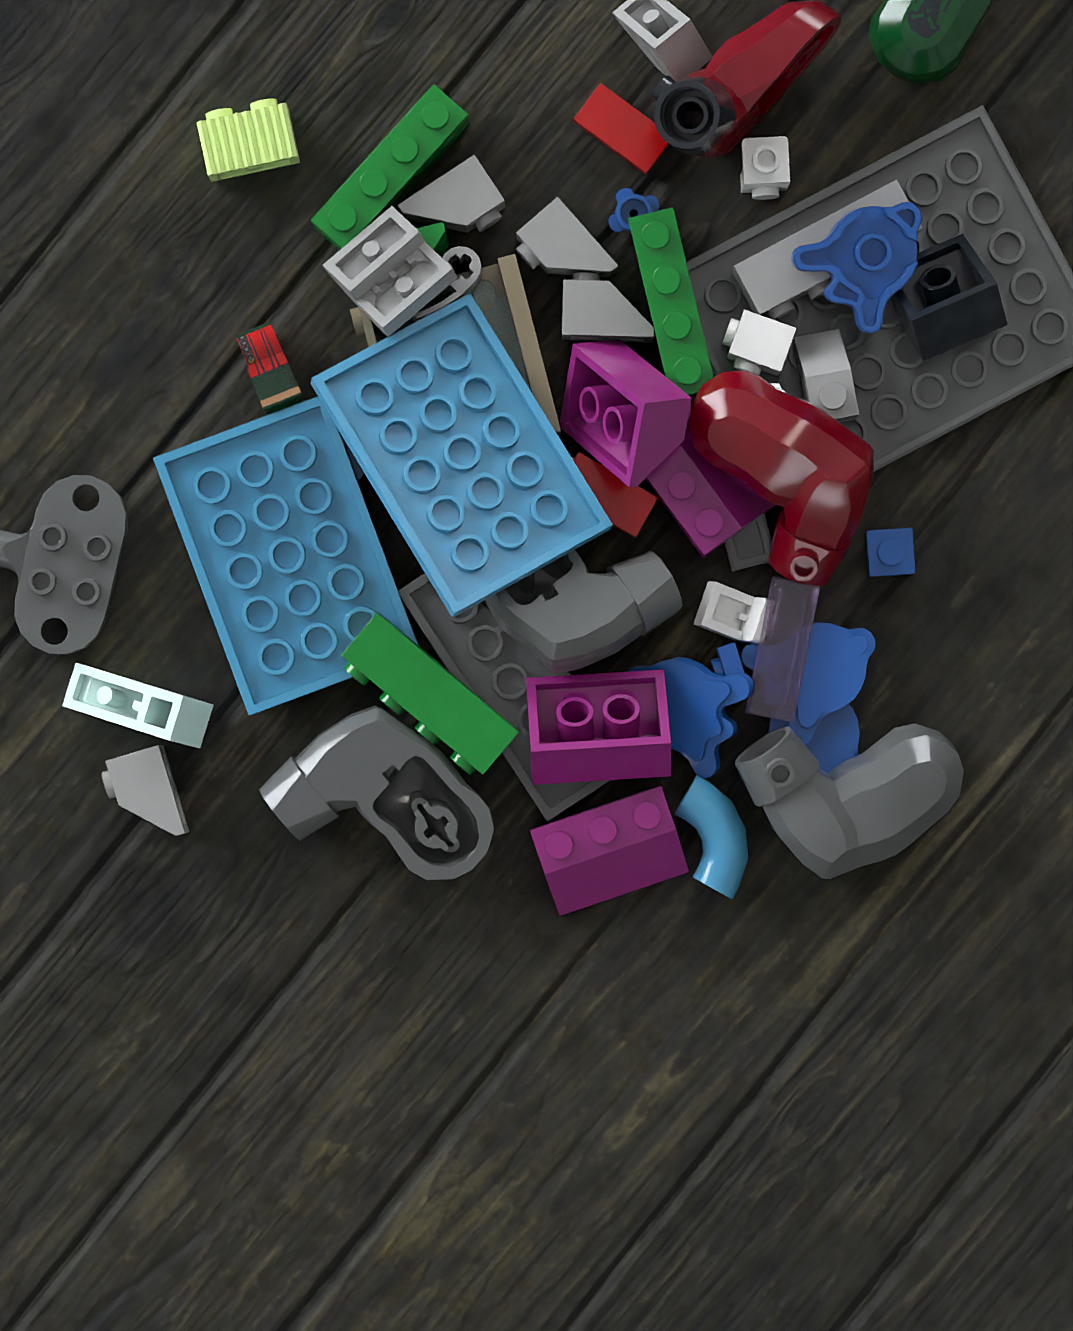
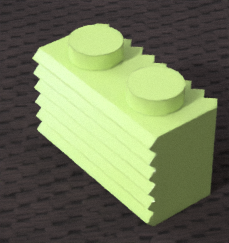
M274 98L263 99L251 103V111L233 114L231 108L217 109L206 113V120L197 122L207 174L211 182L300 163L291 117L286 103L277 104V99Z

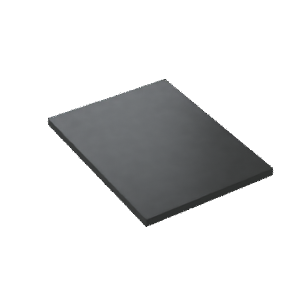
M983 105L686 262L713 376L716 377L722 372L739 371L733 368L735 361L727 358L730 346L724 345L722 342L731 318L740 321L744 309L752 312L732 274L734 265L896 179L908 201L915 204L922 214L921 225L923 229L918 234V241H916L917 253L964 234L998 285L1008 324L985 336L978 337L941 355L923 361L907 337L891 298L887 301L884 308L883 324L880 330L875 333L860 331L856 325L852 308L844 304L829 302L825 295L811 300L810 296L806 294L792 302L795 307L793 311L775 320L795 327L796 331L793 338L839 329L852 372L859 415L855 420L839 423L871 445L874 450L873 472L1073 367V272ZM792 339L780 374L776 376L761 370L759 376L768 383H779L781 389L787 394L805 400L794 339Z

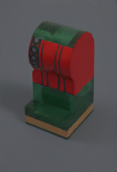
M270 322L236 335L248 365V372L266 416L304 401Z

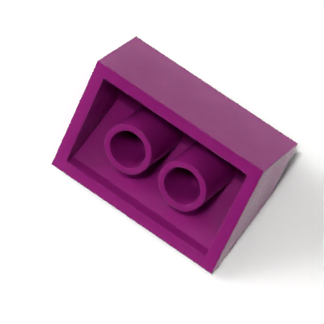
M620 339L577 343L572 346L559 425L562 430L628 487H637L684 440L687 421L691 415L692 398Z
M689 420L687 421L684 440L645 478V481L702 558L712 553L728 539L776 505L758 495L745 481L711 465L694 447L689 430Z
M664 669L526 678L533 785L671 776V737Z
M660 785L530 829L559 916L689 872L679 837Z

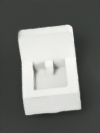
M787 137L743 139L741 144L743 163L740 174L741 193H752V199L756 200L778 198L779 191H787L790 183Z
M708 581L694 625L740 643L759 644L762 637L769 631L772 623V614L770 612L773 601L767 598L753 597L718 582Z

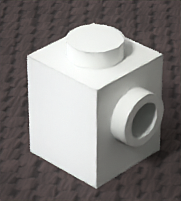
M744 309L740 321L731 318L722 344L730 346L727 358L735 361L733 368L736 370L747 371L757 376L760 375L762 370L778 376L782 370L796 328Z

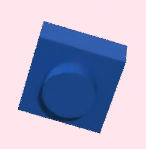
M912 528L865 532L868 577L915 574Z
M735 642L715 649L718 658L710 660L713 673L722 676L744 673Z

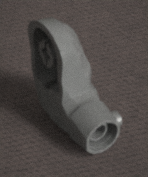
M573 550L485 600L498 624L513 639L525 647L549 672L554 674L582 669L617 653L640 635L645 636L682 608V599L673 576L661 558L651 551L609 566L606 569V573H589L584 561L577 551Z
M377 706L353 713L319 734L296 758L291 756L259 789L271 810L299 841L340 817L339 811L356 807L374 828L387 837L408 870L426 880L455 879L473 870L487 854L494 832L490 808L478 793L465 782L446 756L427 739L407 727L382 707Z
M915 723L892 729L864 753L844 761L829 773L819 768L820 761L790 727H782L766 734L748 746L735 760V766L754 804L763 807L772 829L802 864L824 879H831L861 866L882 861L898 854L912 844L951 809L960 796L964 773L959 754L954 745L939 731Z

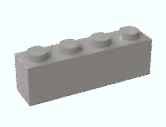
M897 179L734 265L732 274L752 312L761 316L768 315L770 319L776 320L795 309L792 302L806 294L810 296L811 300L824 295V290L831 281L830 274L826 271L811 272L796 269L791 260L792 251L798 246L817 243L826 238L835 223L852 210L867 206L892 207L901 202H909ZM920 224L919 229H918V234H919V233L921 232V230L923 229V227H922L921 224Z

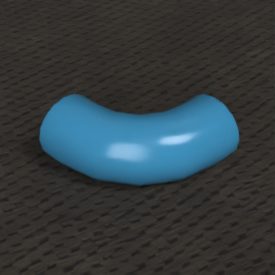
M696 775L675 812L676 816L687 821L697 830L702 840L703 854L693 878L733 899L740 886L748 861L746 827L732 800L709 781Z

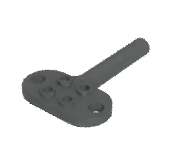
M72 475L56 481L43 494L36 509L32 527L27 533L17 534L0 530V567L14 571L19 579L15 597L14 617L20 633L33 647L49 654L70 655L86 649L99 637L107 620L127 536L128 512L122 497L110 484L96 477ZM84 486H93L99 493V503L90 511H81L75 503L77 491ZM52 619H61L67 625L68 635L62 643L52 645L44 637V627Z

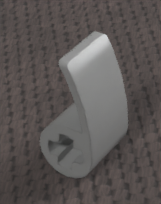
M458 246L451 248L444 254L443 259L450 266L455 261H458L461 265L465 260L470 262L469 270L471 276L464 279L461 275L458 280L455 279L447 286L453 294L442 302L417 312L412 316L415 322L471 293L479 285L482 278V267L478 255L468 247Z

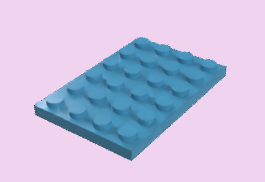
M471 293L311 378L310 384L452 618L609 531L613 525Z
M319 397L153 458L248 715L352 678L344 669L348 661L341 654L376 613L382 614L418 645L342 437Z

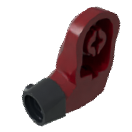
M821 0L788 2L750 28L728 39L715 52L705 69L692 72L685 79L678 82L669 75L664 77L650 95L656 101L654 121L657 131L664 141L684 154L698 157H720L729 153L770 111L797 78L825 49L842 21L841 15Z

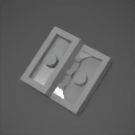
M393 206L323 264V267L335 282L387 337L393 334L458 278L453 268L424 241L421 233Z

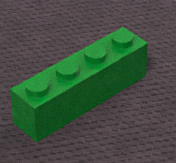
M433 84L311 219L314 228L340 251L391 206L395 207L467 128L469 125L468 114Z
M673 207L631 217L628 218L665 376L689 396L696 395L701 386L714 378L675 212Z
M376 613L341 654L348 661L344 669L364 686L369 680L384 691L379 697L382 702L398 715H401L404 710L408 711L419 721L414 728L434 745L441 739L452 748L454 752L450 758L470 775L475 769L483 775L519 733L515 726L380 613Z

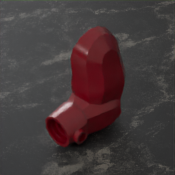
M747 371L722 372L704 383L691 402L689 430L694 447L711 465L745 481L758 495L772 504L784 507V511L778 516L768 555L769 564L774 570L785 578L802 585L818 587L826 585L852 544L851 537L860 523L873 479L874 450L871 445L844 427L823 409L806 400L777 390L762 377Z

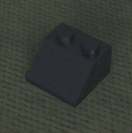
M964 234L917 253L916 262L918 264L913 276L903 288L891 296L892 303L905 333L923 361L1008 325L998 285Z

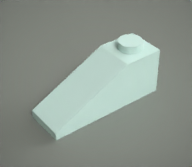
M75 663L62 705L147 734L196 748L201 747L213 708V704L80 663Z

